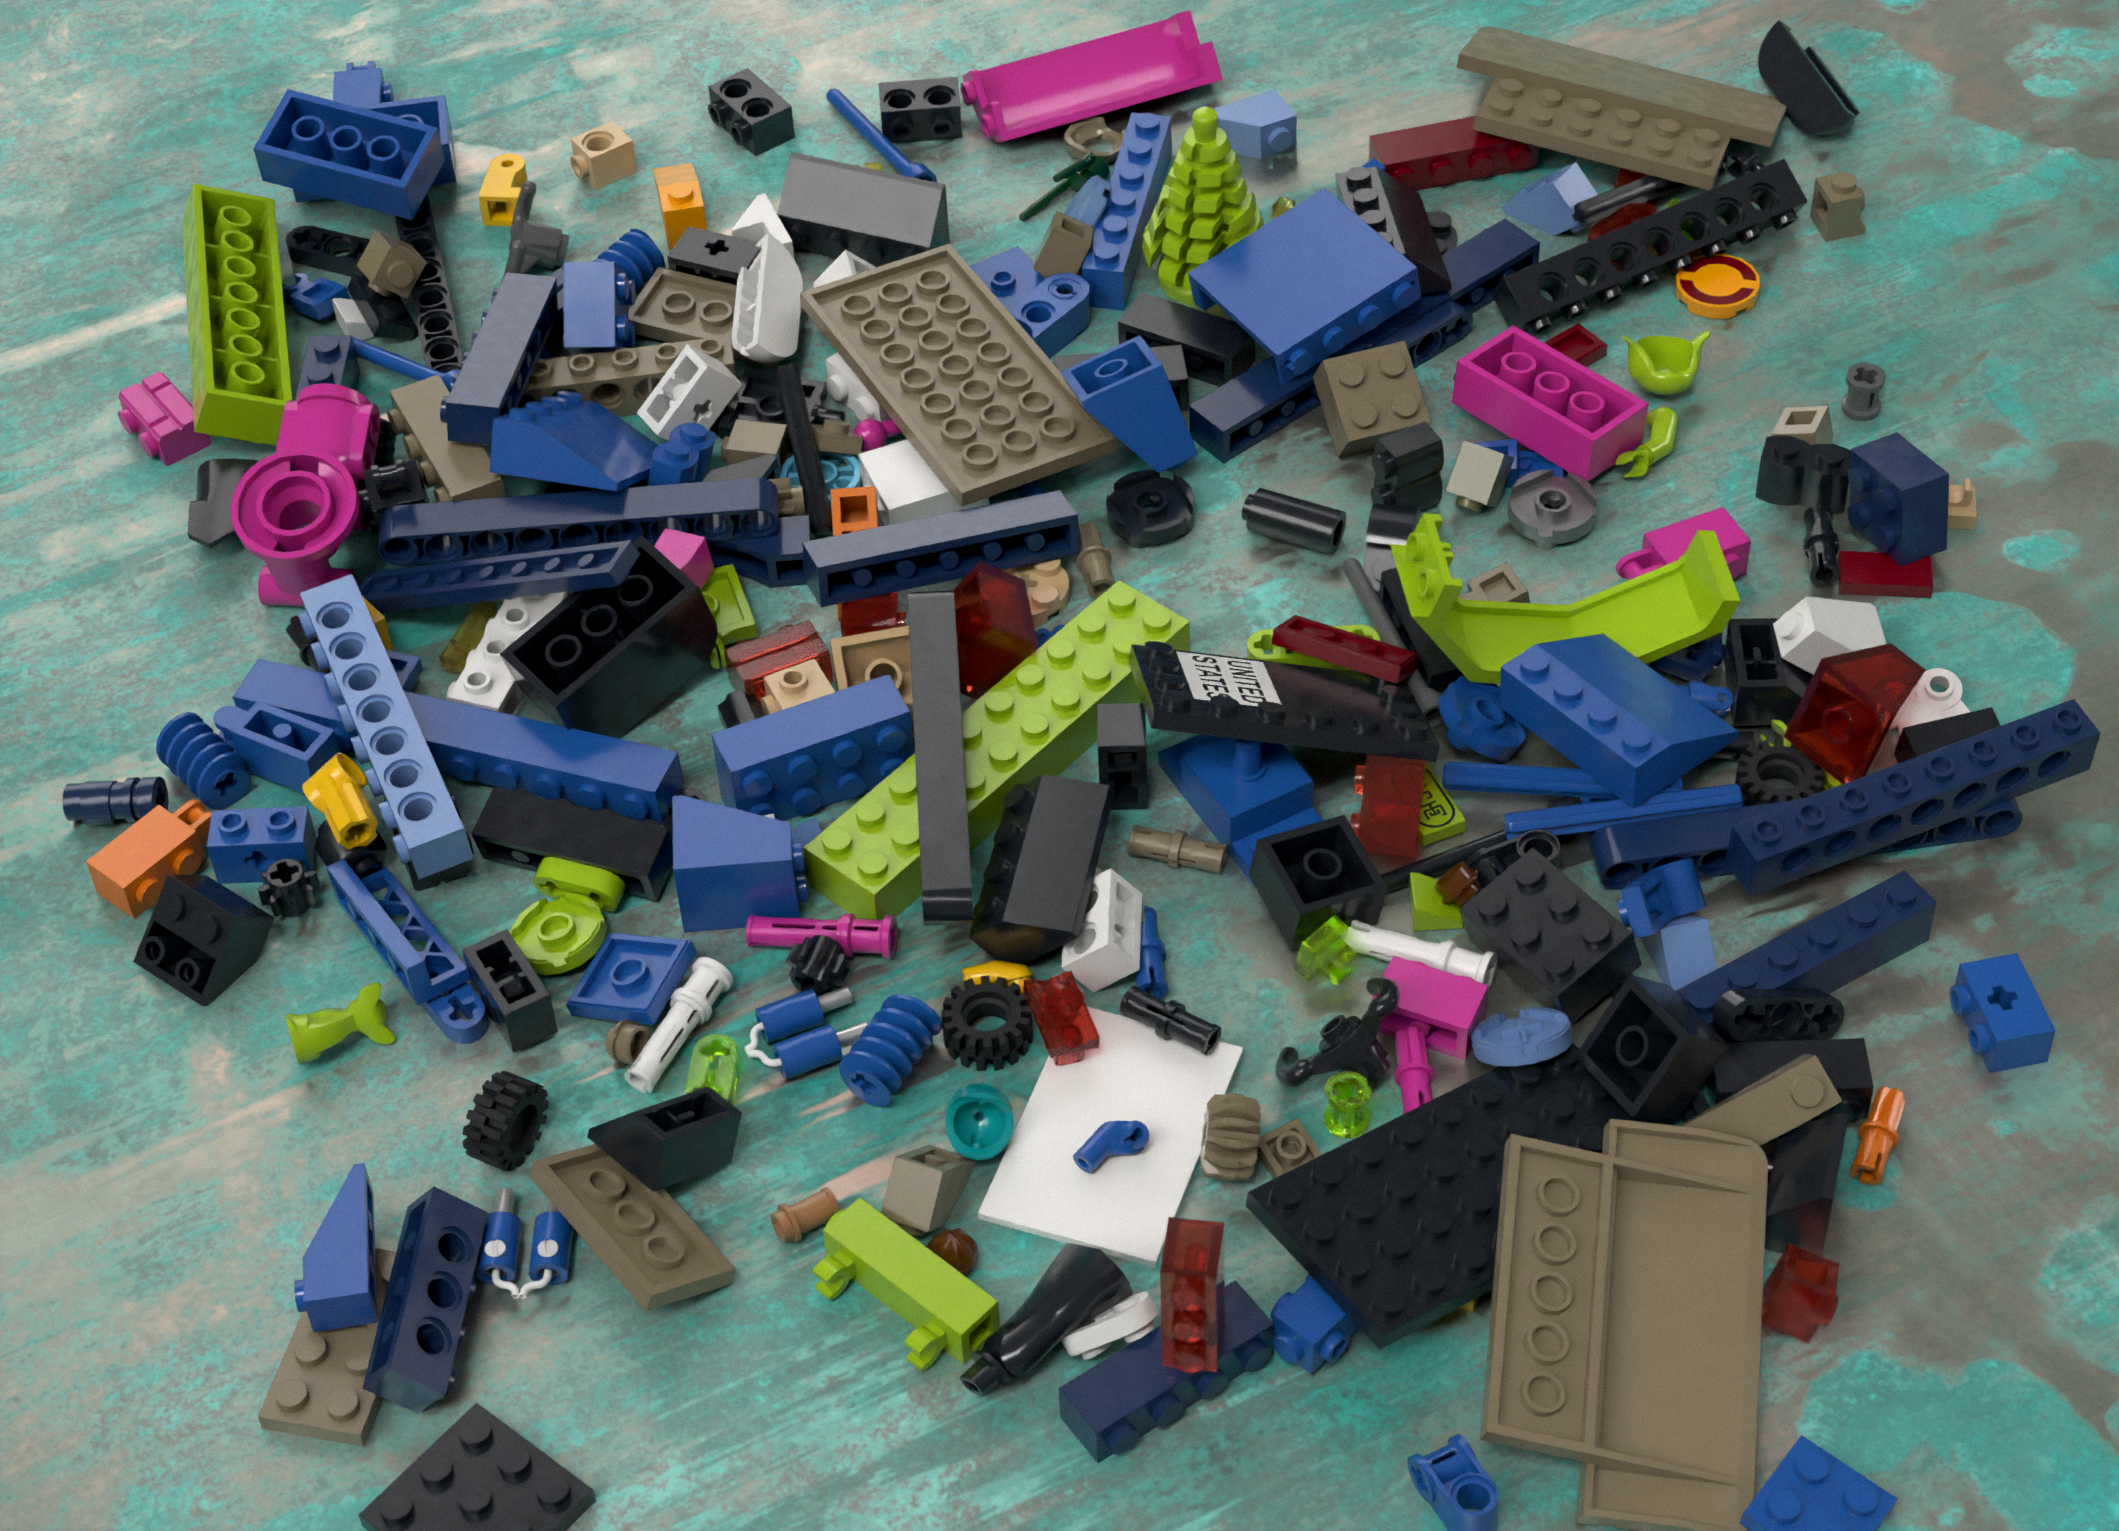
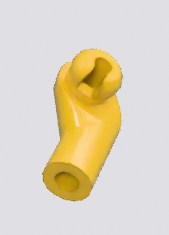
M996 960L961 969L963 983L965 980L972 978L974 984L978 985L981 984V976H989L990 984H996L997 978L1002 977L1006 978L1007 987L1013 982L1019 985L1021 994L1026 992L1027 995H1030L1034 991V986L1030 979L1033 974L1026 965Z

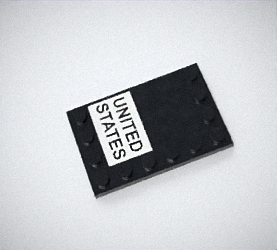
M1148 641L1145 643V646L1131 644L1128 662L1152 729L1435 763L1437 761L1440 744L1408 684L1404 680L1396 684L1361 672L1175 650L1171 645L1158 641Z

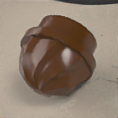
M944 1228L941 1233L933 1236L927 1244L928 1249L965 1277L972 1272L977 1263V1244L971 1236L960 1228L953 1230Z

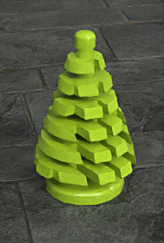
M1200 107L1194 111L1192 127L1185 132L1180 149L1174 158L1152 216L1142 235V250L1149 269L1161 252H1163L1157 266V276L1162 290L1170 298L1190 306L1197 305L1194 303L1188 272L1264 226L1255 195L1252 191L1250 194H1247L1246 182L1244 178H1240L1243 173L1241 166L1237 162V153L1231 149L1226 132L1218 126V114L1211 107Z

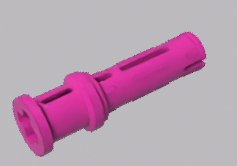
M854 913L841 915L838 920L749 915L746 924V942L748 947L774 946L793 948L795 943L803 944L806 937L812 938L815 935H824L836 940L843 947L844 955L847 957H853L854 953L882 954L884 959H893L897 948L898 928L895 915H886L884 920L856 919Z

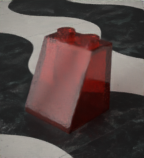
M1892 643L1821 658L1783 737L1842 784L1869 775L1888 746L1925 669Z

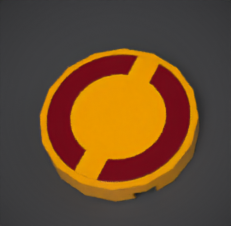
M1714 254L1709 259H1706L1705 255L1694 257L1695 263L1691 267H1682L1676 274V298L1679 302L1682 300L1687 304L1686 309L1695 315L1710 319L1737 316V311L1746 308L1747 312L1753 308L1759 298V274L1751 264L1738 257L1727 254Z

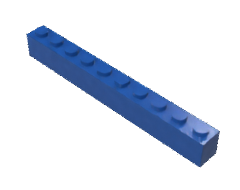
M258 658L233 695L236 707L249 711L258 700L333 729L340 752L356 754L350 738L358 735L356 730L346 732L337 706L344 704L342 699L333 701L324 679V675L327 673ZM404 691L440 774L511 791L514 788H520L529 791L533 795L553 801L556 799H566L587 809H608L633 820H645L647 818L657 822L665 819L664 816L666 812L668 814V808L672 803V796H675L684 785L679 755L676 751L573 728L568 731L564 726Z

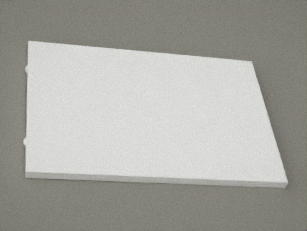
M1073 1003L979 1209L978 1219L1063 1243H1075L1101 1249L1106 1255L1156 1268L1200 1161L1202 1129L1207 1102L1214 1094L1227 1095L1244 1054V1047L1219 1041L1214 1051L1206 1056L1199 1050L1174 1038L1167 1041L1158 1037L1155 1029L1135 1019ZM1137 1120L1147 1126L1150 1134L1149 1141L1139 1153L1107 1156L1092 1173L1081 1170L1073 1159L1075 1152L1105 1122Z

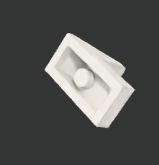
M765 193L757 195L734 226L732 236L759 242L769 232L786 247L794 258L793 242Z

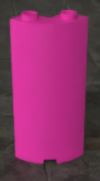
M1187 10L1174 14L1163 21L985 70H971L962 76L964 82L960 84V90L965 105L973 106L987 139L992 138L996 142H1003L1221 81L1223 77L1212 41L1204 44L1199 43L1191 12Z

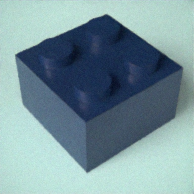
M1897 432L1852 448L1850 469L1848 471L1850 506L1847 509L1849 524H1851L1852 528L1864 535L1880 552L1888 553L1900 567L1947 550L1949 473Z

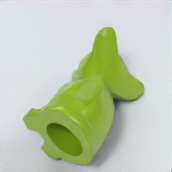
M373 982L362 988L357 998L352 1000L347 1008H325L309 1014H287L285 1017L298 1064L318 1059L322 1051L342 1041L354 1031L367 1035L375 1043L382 1045L393 1043L395 1035L386 1025V1006L379 998L381 993L380 983Z

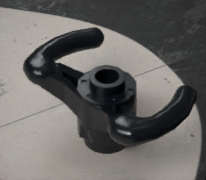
M1373 977L1369 979L1366 984L1369 994L1377 997L1369 1004L1368 1010L1361 1019L1354 1015L1345 1018L1344 1015H1339L1329 1021L1320 1032L1323 1038L1319 1043L1318 1049L1320 1052L1298 1060L1299 1055L1295 1048L1284 1047L1276 1061L1275 1074L1278 1080L1285 1086L1297 1087L1309 1080L1312 1075L1338 1071L1349 1085L1354 1083L1360 1090L1366 1089L1379 1081L1387 1073L1391 1064L1386 1058L1388 1052L1376 1037L1383 1019L1389 1016L1398 1005L1400 992L1397 983L1388 977Z

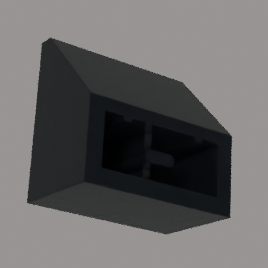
M1730 619L1726 635L1724 665L1727 686L1733 694V703L1731 705L1733 726L1771 725L1772 720H1780L1785 725L1828 724L1829 714L1823 680L1781 657L1773 626L1778 619Z
M168 874L133 962L201 1006H208L258 961L275 917L207 875Z
M708 1086L589 1129L587 1137L654 1192L730 1164L742 1112Z

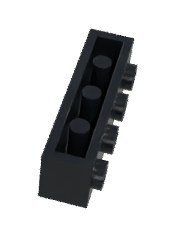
M493 787L471 833L483 859L537 872L541 861L545 857L561 858L610 871L625 883L626 890L624 893L654 901L658 900L673 866V838L669 828H666L661 823L650 819H645L641 822L624 818L608 809L595 811L578 807L575 803L566 799H556L553 801L540 798L520 788H514L511 791Z

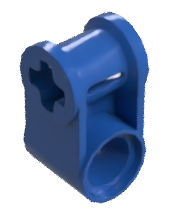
M1456 1434L1450 1437L1448 1445L1425 1456L1417 1453L1408 1457V1470L1416 1489L1423 1499L1431 1505L1448 1531H1497L1499 1491L1496 1484L1478 1462L1474 1451L1463 1436ZM1475 1508L1479 1509V1511H1468L1466 1509Z

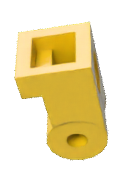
M506 153L495 157L490 162L478 196L484 226L511 227L521 186L524 182L528 181L525 160L522 156Z

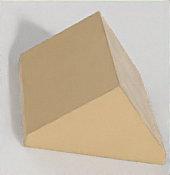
M909 625L829 639L836 692L889 674L906 704L913 703Z

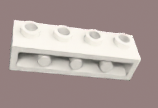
M568 592L552 593L546 596L517 597L511 600L503 599V604L495 618H491L488 621L484 636L479 645L468 654L465 668L460 677L449 686L446 700L519 716L529 698L518 687L500 653L568 597Z

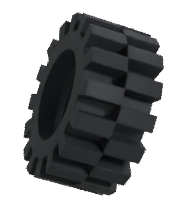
M1775 739V745L1771 747L1767 740L1760 741L1758 749L1751 745L1746 749V755L1742 754L1739 758L1735 784L1739 785L1743 796L1742 807L1804 799L1821 793L1825 778V770H1821L1823 763L1820 758L1813 759L1814 752L1808 747L1803 752H1800V743L1792 741L1790 747L1783 746L1784 739ZM1767 779H1783L1792 783L1795 787L1786 789L1775 788L1763 781Z
M981 976V984L975 985L973 979L970 978L964 981V991L956 985L951 990V998L945 997L943 1010H941L945 1048H949V1055L954 1060L960 1057L961 1065L969 1068L973 1061L976 1062L977 1071H986L987 1063H993L994 1071L1003 1069L1002 1061L1005 1059L1011 1066L1017 1063L1018 1053L1025 1056L1029 1051L1028 1043H1032L1033 1040L1032 1009L1026 992L1021 994L1020 986L1015 982L1007 988L1006 978L1002 977L997 978L996 984H990L989 976ZM985 1016L999 1017L1006 1021L1003 1026L989 1031L977 1030L969 1026L975 1019Z
M501 1071V1074L498 1072L493 1074L492 1081L486 1080L482 1085V1095L477 1093L474 1097L473 1102L476 1103L474 1110H468L466 1118L470 1120V1123L463 1128V1135L467 1136L463 1141V1148L467 1149L465 1153L472 1158L503 1171L508 1170L511 1172L515 1170L516 1165L521 1166L525 1162V1154L530 1155L533 1152L534 1147L532 1143L534 1140L539 1141L542 1132L539 1131L540 1125L546 1124L547 1115L543 1114V1112L549 1108V1101L545 1099L548 1093L547 1090L543 1089L544 1086L508 1071Z

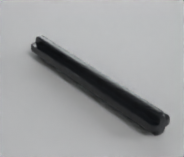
M1727 156L1724 158L1719 173L1724 172L1726 169L1725 162L1728 161ZM1647 175L1576 203L1574 206L1575 213L1572 214L1574 221H1579L1581 226H1588L1689 185Z
M792 363L787 366L780 365L775 371L799 482L803 489L806 513L809 515L810 530L815 536L829 535L833 532L832 513L799 369Z

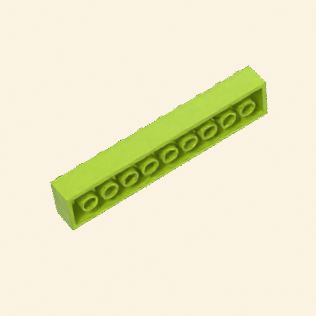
M1118 580L961 714L970 852L999 827L1005 807L1003 804L1004 799L1015 785L1025 784L1040 775L1057 777L1098 741L1097 704L1142 702L1128 662L1131 644L1145 646V643L1148 641H1158L1171 645L1175 650L1190 651L1189 620ZM915 753L803 847L808 886L847 912L854 913L858 919L884 920L886 915H895L897 917L922 895Z

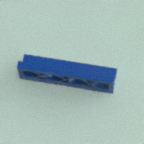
M344 859L326 867L339 905L417 1005L471 979L466 965L387 867L361 880ZM386 887L388 891L383 900H376L371 894ZM389 915L407 916L403 926L395 925ZM409 940L428 941L424 951H416ZM429 966L450 967V970L432 979L429 978Z

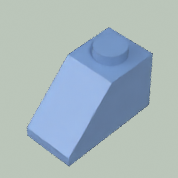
M1275 89L1213 108L1218 114V126L1226 132L1231 149L1238 155L1262 159L1296 148L1297 115Z
M1577 162L1523 186L1501 208L1505 214L1553 236L1568 229L1572 233H1576L1586 226L1583 227L1579 221H1574L1572 214L1575 213V204L1598 194Z

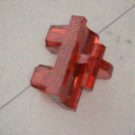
M1072 971L1063 972L1058 976L1051 977L1049 980L1038 981L1030 979L1024 981V994L1050 1058H1053L1055 1065L1063 1066L1081 1062L1084 1059L1085 1050L1099 1048L1100 1037L1085 1004L1084 992L1076 982Z

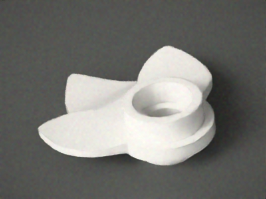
M1943 668L1929 669L1923 672L1917 679L1899 680L1891 684L1884 691L1879 702V707L1884 710L1899 713L1897 722L1899 736L1904 727L1970 712L1961 701L1963 686L1960 679L1953 672ZM1940 685L1947 688V690L1938 693L1933 691L1931 686Z

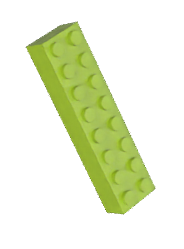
M193 183L182 219L194 432L214 437L221 436L250 441L256 444L277 446L285 404L287 401H292L275 201L272 198Z

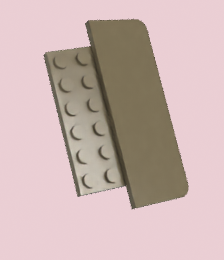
M1498 27L1480 28L1459 53L1456 67L1495 77L1475 115L1473 130L1706 190L1713 188L1732 139L1735 138L1771 148L1787 109L1776 97Z
M1610 1119L1604 1127L1602 1154L1511 1134L1505 1142L1480 1440L1581 1461L1577 1523L1640 1531L1748 1530L1739 1523L1744 1511L1754 1499L1768 1161L1760 1146L1747 1138L1702 1128Z

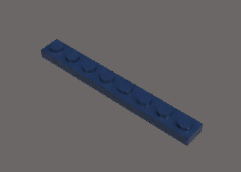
M631 540L374 571L369 572L358 588L361 595L381 614L401 610L414 611L420 608L437 606L448 607L454 604L472 602L481 603L483 601L499 599L511 600L517 597L534 595L546 596L552 593L570 591L580 592L582 590L605 587L610 589L619 586L628 578L629 570L640 556V552Z

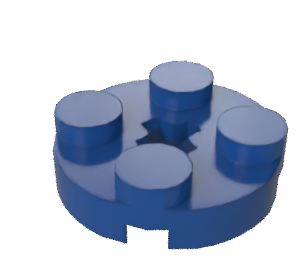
M1464 675L1459 676L1454 683L1449 684L1438 698L1440 714L1449 728L1447 738L1452 745L1460 750L1467 751L1471 748L1484 756L1494 758L1500 762H1506L1526 739L1529 729L1500 707V687L1495 683H1473Z

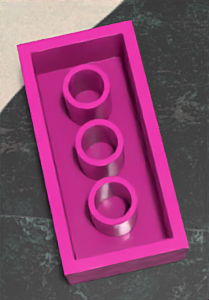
M1514 325L1457 361L1452 403L1512 439H1517L1522 445L1569 473L1582 477L1587 482L1615 464L1620 454L1634 451L1642 445L1649 403Z

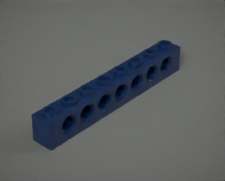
M2075 699L2066 701L1734 824L1731 828L1725 861L1749 897L2090 770L2101 733Z

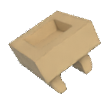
M1965 478L1964 485H1949V529L1974 530L1977 519L1975 486H1972L1970 478Z

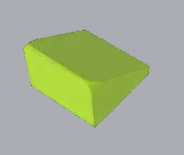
M1414 872L1409 873L1408 892L1413 931L1462 929L1463 922L1459 912L1460 906H1457L1454 901L1443 904L1441 902L1443 899L1442 895L1434 888L1438 880Z

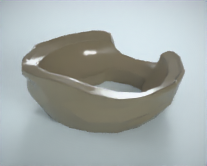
M1091 117L1072 123L1065 131L1064 141L1067 143L1070 154L1076 159L1080 160L1088 152H1092L1103 158L1107 164H1110L1117 160L1126 130L1119 133L1110 129L1105 124L1104 118ZM1099 139H1106L1113 143V149L1111 152H1096L1085 148L1084 145Z

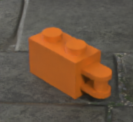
M197 799L189 800L174 813L169 812L161 805L156 806L86 861L96 892L131 918L136 919L144 911L157 903L168 874L193 875L207 862L202 846L208 841L212 811L207 812L205 805Z

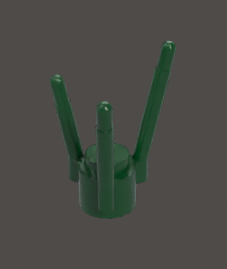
M1088 152L1082 159L1053 176L1055 182L1063 181L1019 215V219L1025 221L1070 186L1078 193L1082 186L1095 175L1107 180L1110 173L1108 164L1100 156Z

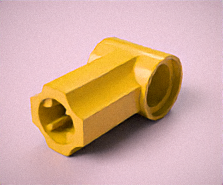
M336 753L303 783L302 789L312 805L325 815L339 845L348 850L358 846H367L378 836L376 827L379 824L362 790L367 785V779L363 771L351 758L345 754Z

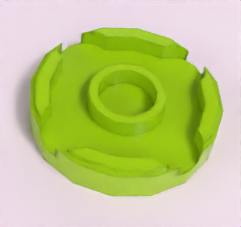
M567 892L558 894L560 899L550 902L546 898L538 900L520 913L511 926L510 934L536 974L552 975L565 973L581 966L597 953L605 940L607 924L597 902L587 895Z

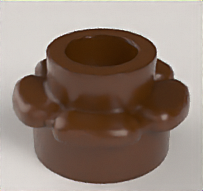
M1464 861L1449 869L1434 886L1443 897L1441 902L1447 904L1454 901L1457 906H1460L1468 901L1480 887L1475 882L1479 871L1477 869L1471 870Z

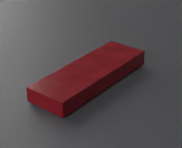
M1297 615L1292 616L1273 630L1271 643L1396 684L1400 683L1417 669L1419 657L1415 652Z

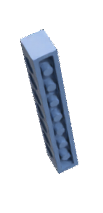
M353 574L301 592L300 596L306 611L298 613L299 620L307 640L314 637L317 638L318 642L310 645L320 670L329 667L331 673L324 675V679L333 701L342 699L344 704L337 706L346 732L356 730L358 736L350 738L358 761L360 765L370 763L371 768L365 770L364 773L374 798L380 795L384 796L385 801L379 803L378 806L388 831L394 828L398 829L399 835L392 837L402 865L411 861L418 879L474 859L463 824Z

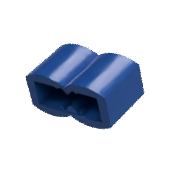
M692 422L675 427L670 433L669 441L660 444L653 451L647 486L702 482L710 469L716 438L715 433L708 431L698 423Z

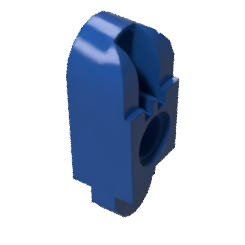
M1073 273L1052 275L1040 283L1010 313L1048 358L1051 359L1074 341L1076 335L1088 325L1091 313L1090 286L1087 280Z

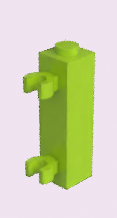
M861 1197L846 1210L836 1212L823 1229L827 1257L823 1258L812 1270L813 1274L820 1279L815 1285V1290L831 1301L842 1293L849 1280L852 1279L914 1326L916 1329L904 1341V1344L912 1350L906 1356V1360L921 1372L928 1369L935 1362L942 1349L965 1365L972 1358V1354L976 1350H981L985 1341L1000 1328L998 1301Z

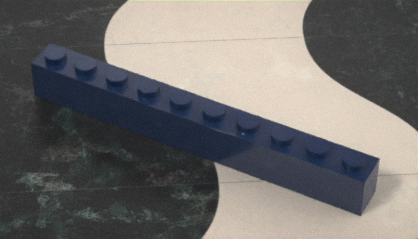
M1506 218L1484 229L1478 235L1442 255L1451 280L1452 289L1422 294L1421 298L1412 305L1399 311L1380 323L1375 329L1366 332L1324 360L1375 348L1384 339L1448 301H1455L1472 314L1495 301L1491 292L1503 277L1539 262L1540 242ZM1271 356L1238 377L1232 378L1216 390L1198 398L1189 405V432L1192 440L1224 464L1321 406L1313 376L1321 362L1282 385L1279 382L1275 358Z

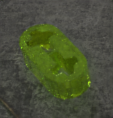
M710 1034L701 1038L695 1044L685 1094L709 1086L715 1089L729 1103L734 1104L740 1060L737 1044L732 1038L723 1034ZM715 1055H723L719 1058L717 1070L710 1069L709 1062H713Z

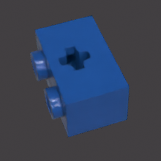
M308 806L213 810L207 850L218 883L263 882L260 873L267 871L271 864L281 859H293L296 861L302 859L305 862L307 871H315L317 858L315 843L317 837Z
M2014 953L1959 964L1955 986L1950 988L1951 1005L1957 1016L1962 1015L1968 1027L1970 1046L1976 1055L1981 1054L1989 1073L2048 1062L2056 1030L2018 954Z

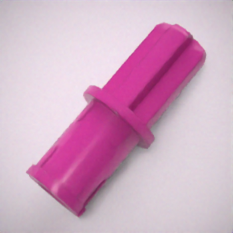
M1408 1026L1406 1029L1398 1030L1395 1034L1398 1068L1394 1072V1081L1401 1089L1402 1115L1433 1100L1431 1083L1435 1078V1072L1428 1065L1425 1034L1422 1031H1418L1416 1026Z

